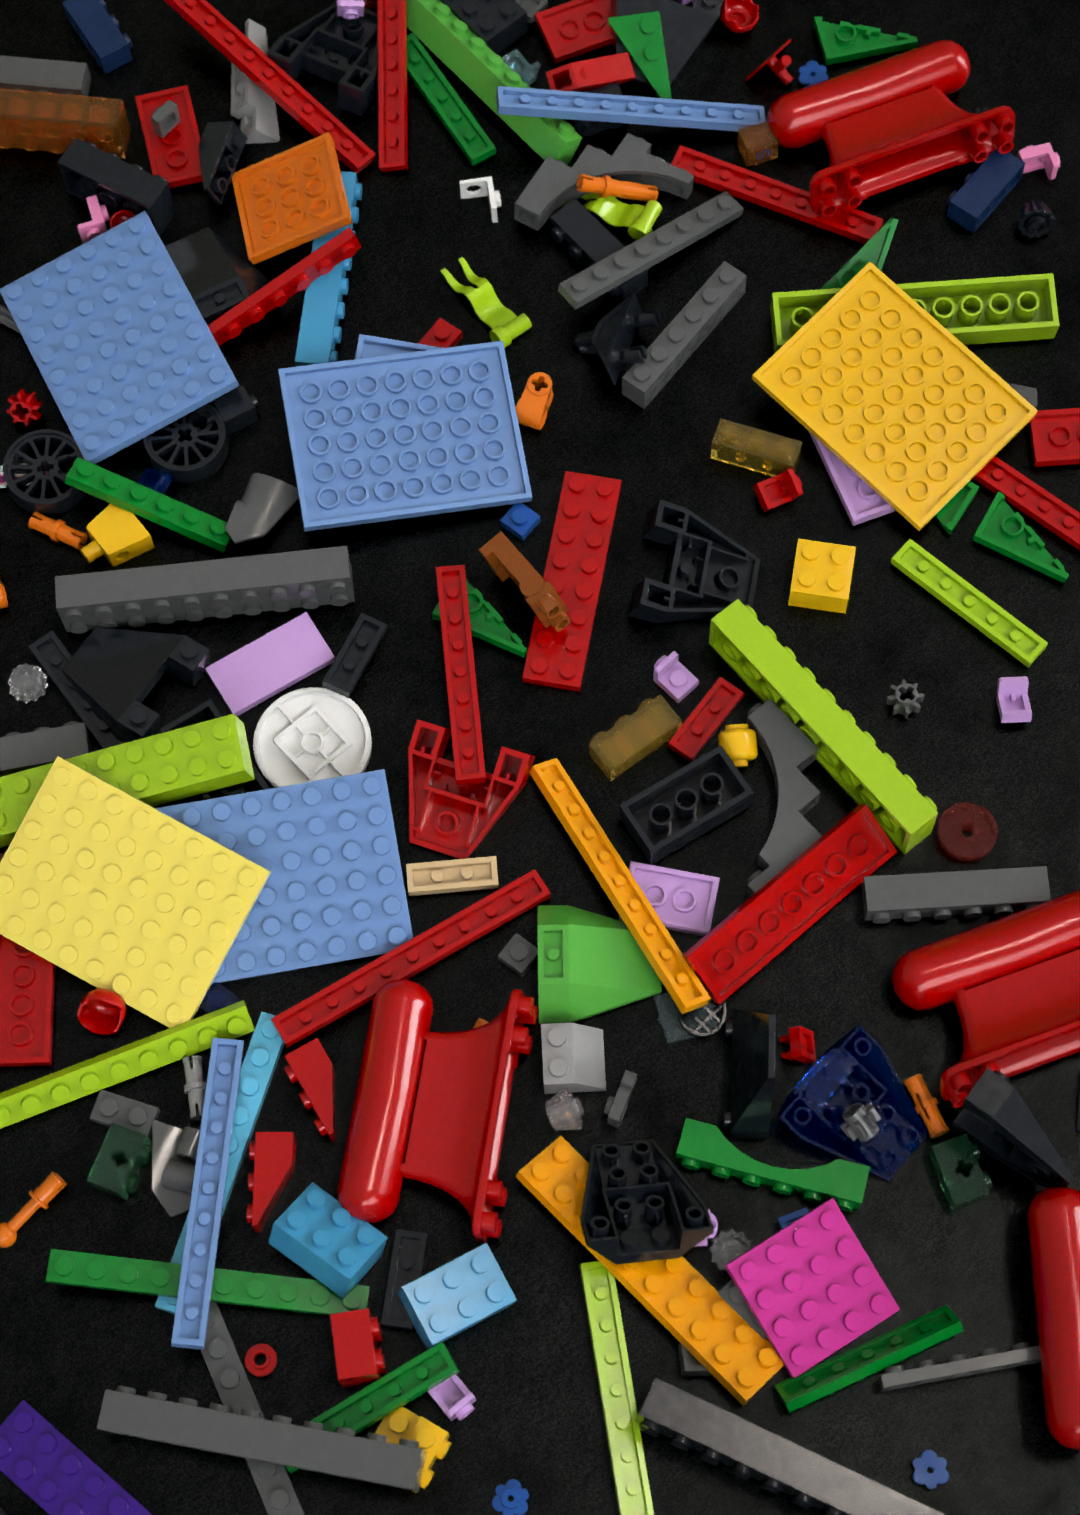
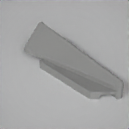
M247 19L245 22V36L267 55L266 29L251 19ZM231 62V116L241 119L240 130L247 137L245 144L279 142L280 135L275 101Z

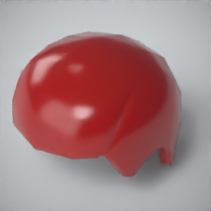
M723 0L719 15L723 24L729 30L735 33H744L752 30L758 22L759 5H755L752 0Z
M97 988L87 992L83 997L77 1011V1018L81 1025L92 1033L100 1035L115 1034L125 1018L127 1006L122 997L112 990Z

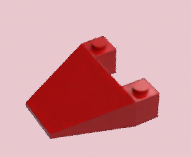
M417 719L408 747L409 842L459 859L469 858L526 786L535 756L502 746L494 773L485 771L486 782L456 785L454 761L443 758L451 729Z

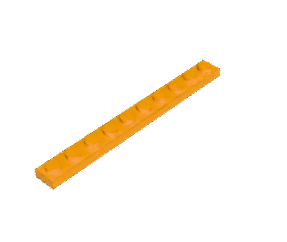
M555 758L533 765L529 772L680 1012L684 1014L707 1005L711 999L707 991L683 958L682 952L559 760Z

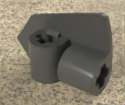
M261 473L251 474L243 497L235 503L225 527V531L234 544L265 537L299 499L297 487Z
M153 1120L152 1191L169 1216L174 1218L188 1212L190 1208L200 1130L191 1127L180 1129Z

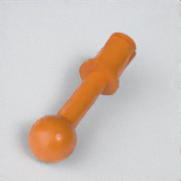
M52 1171L34 1191L30 1190L28 1192L32 1198L8 1223H0V1248H7L14 1244L19 1228L40 1207L45 1210L49 1208L48 1203L67 1185L60 1175Z

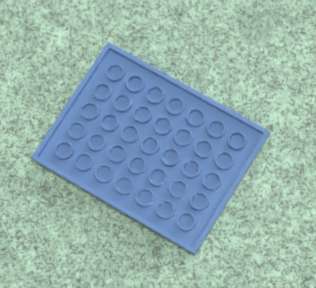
M146 211L139 213L0 289V293L84 459L90 463L97 464L240 386Z
M503 341L278 369L304 532L532 502L531 486Z
M385 769L155 808L271 871L212 984L382 955L413 938Z

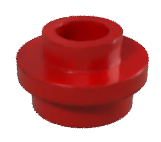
M267 1344L252 1346L245 1356L246 1368L257 1377L271 1374L277 1365L276 1352ZM259 1354L266 1355L267 1359L263 1365L255 1363V1358Z

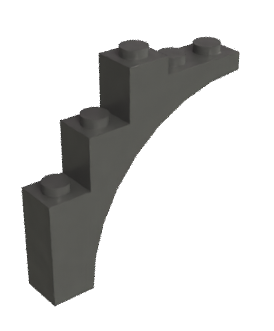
M627 133L612 156L602 149H596L587 145L572 168L561 160H555L547 156L515 202L514 219L538 231L563 206L575 198L578 199L590 194L589 192L577 191L576 181L579 174L595 177L607 175L615 180L656 185L658 187L657 190L674 194L686 200L692 193L694 176L685 169L677 168L665 162L661 157L651 155L652 144L641 137H635Z

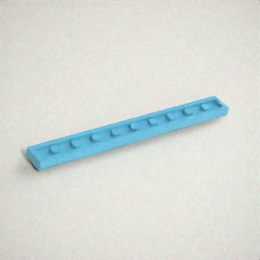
M262 1011L240 1071L222 1217L284 1046V1042L271 1022V1018L275 1017V1015ZM189 1213L170 1263L182 1264ZM158 1296L155 1307L175 1314L177 1298Z

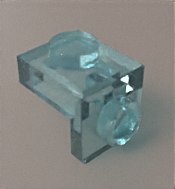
M518 49L501 57L503 62L518 73L528 86L537 79L538 76L536 74L541 67L538 61L530 65Z

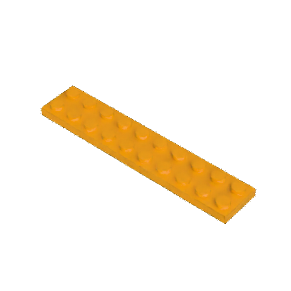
M562 1136L558 1137L519 1170L516 1178L744 1406L784 1367V1363L772 1345L766 1339H763L683 1256L672 1259L614 1264L588 1247L580 1218L589 1163Z

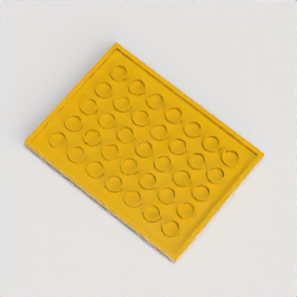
M871 262L859 271L752 375V380L918 531L1017 435L1038 412L1036 408Z

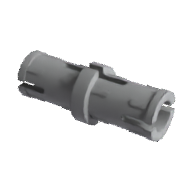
M193 1055L192 1060H190L189 1056L182 1059L186 1078L184 1093L188 1094L190 1120L200 1121V1116L203 1113L207 1082L204 1081L202 1056Z

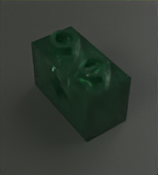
M112 1123L87 1182L95 1189L127 1200L129 1193H134L140 1181L138 1173L142 1163L147 1164L152 1154L153 1147L150 1146L151 1141L148 1136ZM126 1157V1159L128 1160L127 1165L121 1164L120 1167H118L116 1162L118 1160L123 1161Z
M967 1134L930 1147L928 1156L951 1212L988 1198L991 1193L992 1182L988 1172L981 1170L978 1159H980L979 1150L974 1141H969ZM958 1166H960L961 1170H968L965 1178L962 1173L956 1174Z

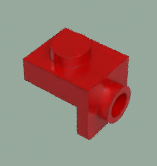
M793 468L787 469L783 473L756 483L753 486L764 512L789 503L803 494L802 482L799 476L795 474Z

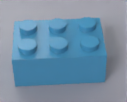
M312 1182L273 1223L268 1243L344 1299L382 1257L388 1237L368 1222L351 1216L349 1211L342 1208L338 1200Z
M487 1243L412 1281L397 1292L426 1350L508 1308L517 1301Z

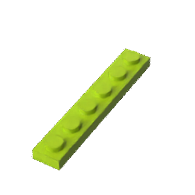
M909 539L892 557V565L1028 668L1047 647L1048 642L913 540Z

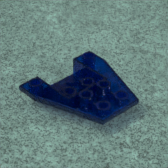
M860 1025L853 1028L821 1056L788 1094L778 1115V1118L799 1139L843 1160L869 1166L870 1173L886 1181L893 1177L928 1135L882 1046ZM861 1102L863 1106L869 1103L882 1118L876 1122L880 1128L879 1132L866 1142H860L858 1138L853 1141L847 1137L840 1127L841 1124L846 1122L842 1117L843 1112L850 1105Z

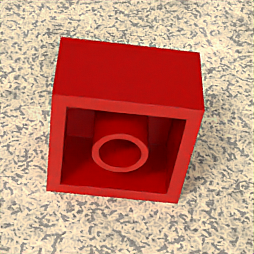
M369 1308L330 1314L337 1376L343 1389L368 1386L379 1380L381 1374H386L387 1372L382 1349L377 1348V1342L382 1341L381 1326L377 1316L372 1317Z

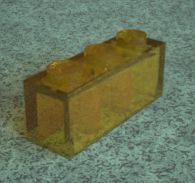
M720 418L712 440L711 459L774 477L790 468H793L794 472H796L803 442Z
M661 694L654 699L648 698L638 706L636 712L630 716L626 714L620 717L615 722L614 727L606 733L605 731L597 733L590 741L589 755L607 778L612 781L669 741L682 726V720Z

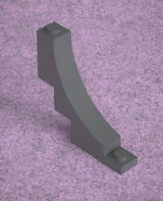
M770 699L764 704L757 703L747 714L749 729L756 732L757 742L770 764L777 798L774 825L758 858V865L762 868L763 872L761 870L756 871L747 881L749 884L747 885L746 895L749 898L822 837L803 816L818 804L821 792L801 773V771L816 760L818 748Z

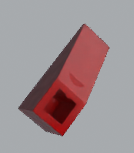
M628 52L572 62L546 72L551 90L584 92L618 82L619 85L636 78Z
M315 1038L285 1055L288 1065L284 1067V1070L292 1084L297 1081L303 1091L298 1095L306 1109L313 1108L318 1116L313 1121L321 1136L328 1134L333 1142L336 1140L335 1070L318 1038Z
M256 1132L255 1141L250 1142L249 1156L250 1160H254V1172H249L248 1190L253 1191V1204L247 1205V1222L252 1223L255 1232L262 1230L295 1171L297 1139L294 1132Z

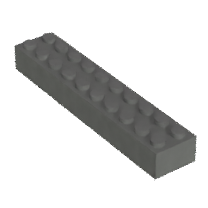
M347 546L55 576L56 609L66 631L75 634H82L96 627L116 629L121 626L139 628L150 623L167 625L178 620L195 622L206 617L229 618L235 614L258 615L263 611L286 612L291 608L315 609L320 605L344 606L348 602H355L353 575Z

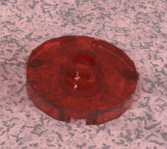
M971 802L954 804L945 810L937 828L939 844L946 854L956 860L965 862L981 860L988 855L995 846L998 836V827L993 815L983 806L979 807ZM968 830L972 833V836L965 837L962 831Z

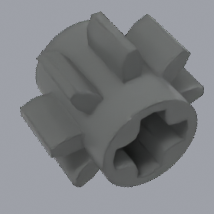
M903 679L902 684L898 687L891 685L889 692L892 695L887 697L886 704H893V715L898 713L904 715L905 719H908V715L912 711L915 713L920 712L921 706L919 703L923 702L924 694L918 693L917 683L912 685L906 683L905 679Z
M861 1102L850 1105L843 1112L842 1117L846 1122L841 1124L840 1127L847 1137L853 1141L858 1138L860 1142H866L879 1132L880 1128L876 1122L882 1118L869 1103L863 1106Z

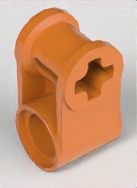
M537 372L529 377L522 396L516 405L519 424L537 430L543 428L554 396L552 380L549 375Z

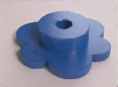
M816 61L807 62L806 66L799 68V83L810 86L827 80V68L824 65L819 66Z
M932 1450L924 1451L921 1458H916L913 1461V1467L916 1469L912 1475L914 1482L918 1485L925 1484L930 1490L935 1489L937 1484L946 1483L949 1479V1473L945 1469L947 1461L943 1457L938 1458L937 1454ZM927 1468H931L933 1472L928 1473Z
M511 1479L506 1485L501 1484L496 1487L497 1496L492 1500V1506L496 1511H503V1515H523L527 1512L528 1504L526 1500L529 1497V1492L526 1489H521V1484L518 1480ZM509 1496L514 1497L512 1502L508 1501Z

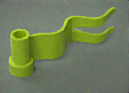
M594 193L580 197L584 200H591L583 205L588 211L595 213L611 226L628 227L629 235L635 240H639L652 232V226L663 209L654 200H649L645 206L639 204H624L614 196L602 198Z
M463 257L458 259L468 281L476 285L477 289L472 286L461 285L446 268L442 269L440 272L450 287L456 293L464 294L470 301L478 318L492 329L489 332L492 342L503 341L504 348L512 343L511 340L532 327V323L526 314L522 313L517 317L499 301L490 282L485 278L475 275Z

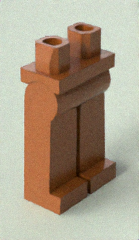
M502 531L479 549L502 582L510 577L520 588L526 602L545 628L552 625L559 632L571 622L565 613L568 611V608L549 581L545 583L542 576Z

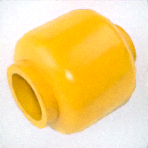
M748 724L726 725L725 730L718 734L719 746L723 747L736 768L747 767L748 761L754 760L757 757V734L754 730L749 729Z

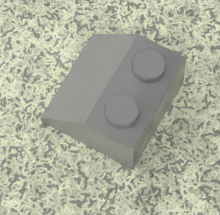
M576 1023L541 1024L544 1094L606 1091L603 1029Z

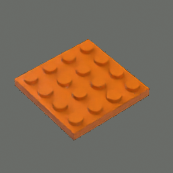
M329 132L239 170L232 176L248 259L253 265L353 223L334 140Z

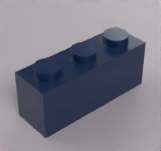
M66 0L62 2L68 21L104 74L133 60L130 51L133 48V44L126 33L122 34L120 32V25L113 14L109 16L106 12L107 6L104 0Z
M997 149L994 150L984 162L979 164V168L975 172L971 171L967 175L960 190L955 189L947 200L949 205L947 217L974 234L1022 179L1025 163L1010 153L1000 154Z

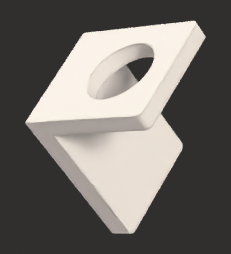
M492 176L459 181L461 199L488 196L492 223L498 222L497 207H501L499 190L494 191ZM473 185H478L481 187L476 191L466 190L468 187Z

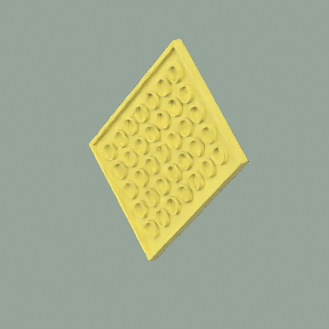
M57 756L0 862V934L96 988L112 990L122 997L125 1004L172 1028L193 1019L271 871L64 758Z

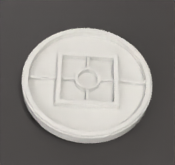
M308 687L294 690L281 696L264 711L254 732L253 750L262 776L273 788L364 773L371 757L372 736L366 716L354 701L327 688Z

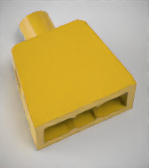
M109 504L87 525L86 529L92 542L81 548L80 551L89 564L103 555L111 566H117L153 549L154 544L148 531L133 513Z

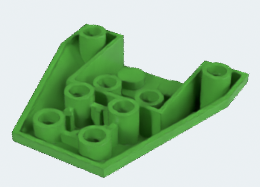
M569 905L538 906L539 1024L574 1023L661 993L660 978L623 921Z

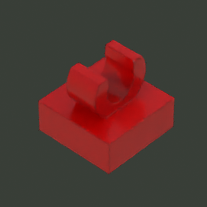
M800 1025L789 1028V1035H783L779 1038L780 1042L784 1044L790 1043V1051L781 1053L782 1058L797 1060L805 1064L816 1062L813 1031Z

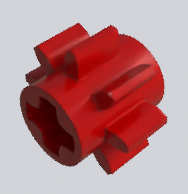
M20 389L17 396L11 395L7 401L12 405L6 410V413L11 414L13 423L17 421L24 422L25 426H28L32 419H39L41 413L37 409L43 405V402H38V399L35 397L36 392L30 394L25 393L24 389Z

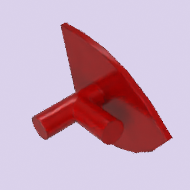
M787 40L744 80L747 81L764 65L768 64L785 86L789 84L794 78L785 68L791 64V57L784 55L778 60L775 56L792 40Z

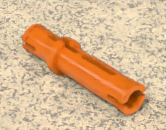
M579 174L576 181L578 192L594 193L602 198L614 196L648 202L649 200L656 201L658 197V187L656 185L615 180L607 175L595 177Z

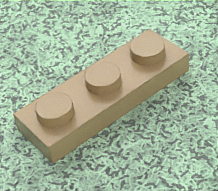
M496 856L406 864L409 896L499 888Z

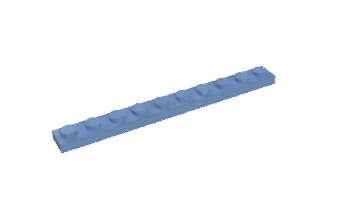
M497 86L496 90L497 114L763 134L767 126L764 106L506 86Z
M214 1037L212 1040L172 1333V1347L204 1350L244 1040Z

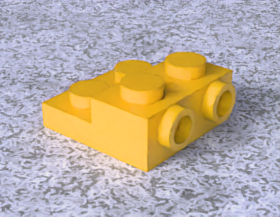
M403 1406L384 1417L375 1434L387 1436L386 1442L399 1444L400 1439L419 1442L418 1448L427 1451L420 1487L423 1489L428 1486L434 1475V1471L431 1470L437 1458L442 1460L451 1445V1442L447 1441L450 1436L449 1432Z

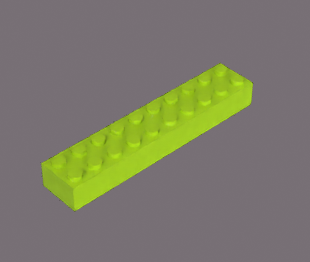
M1053 273L896 284L964 345L1054 339L1060 326ZM842 288L772 293L770 314L774 354Z
M739 599L735 600L711 619L709 644L764 703L770 699L818 748L816 760L858 805L867 804L887 837L904 855L932 833L938 815L935 803L929 797H923L918 792L912 778L907 774L903 775L896 768L893 758L888 753H882L875 746L874 738L867 731L862 732L852 714L847 710H842L835 703L836 700L833 694L828 689H822L817 684L814 674L807 667L802 668L796 661L793 651L787 646L783 647L776 640L777 637L774 631L769 626H763L759 622L755 611L747 604L744 606Z
M235 714L65 759L152 807L255 780L245 726ZM53 763L0 777V848L10 845Z

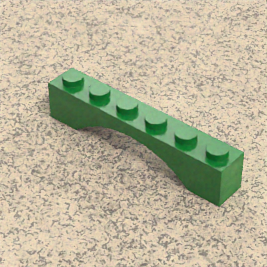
M689 1118L685 1119L676 1153V1161L681 1162L680 1165L690 1170H699V1167L712 1170V1175L728 1179L730 1175L742 1178L744 1184L754 1187H760V1184L772 1186L773 1191L783 1195H791V1192L804 1195L803 1199L813 1203H822V1200L827 1201L833 1198L839 1209L847 1212H852L853 1208L860 1209L870 1171L869 1166L843 1159H837L826 1165L809 1169L773 1167L756 1161L739 1151L725 1138L717 1126Z

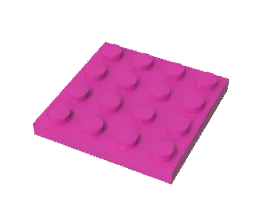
M833 1198L825 1201L724 1265L792 1378H796L900 1310Z

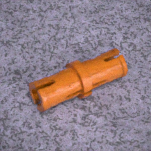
M37 511L33 513V516L36 518L30 517L28 527L50 536V540L54 542L61 541L77 550L83 548L80 543L86 544L87 533L67 526L66 522L61 519L56 521Z
M916 1074L906 1079L903 1083L906 1085L916 1105L914 1110L917 1115H921L931 1139L947 1133L950 1129L947 1127L937 1107L939 1102L937 1098L932 1097L923 1079V1075Z

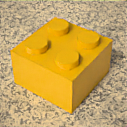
M798 539L788 605L846 614L856 547Z

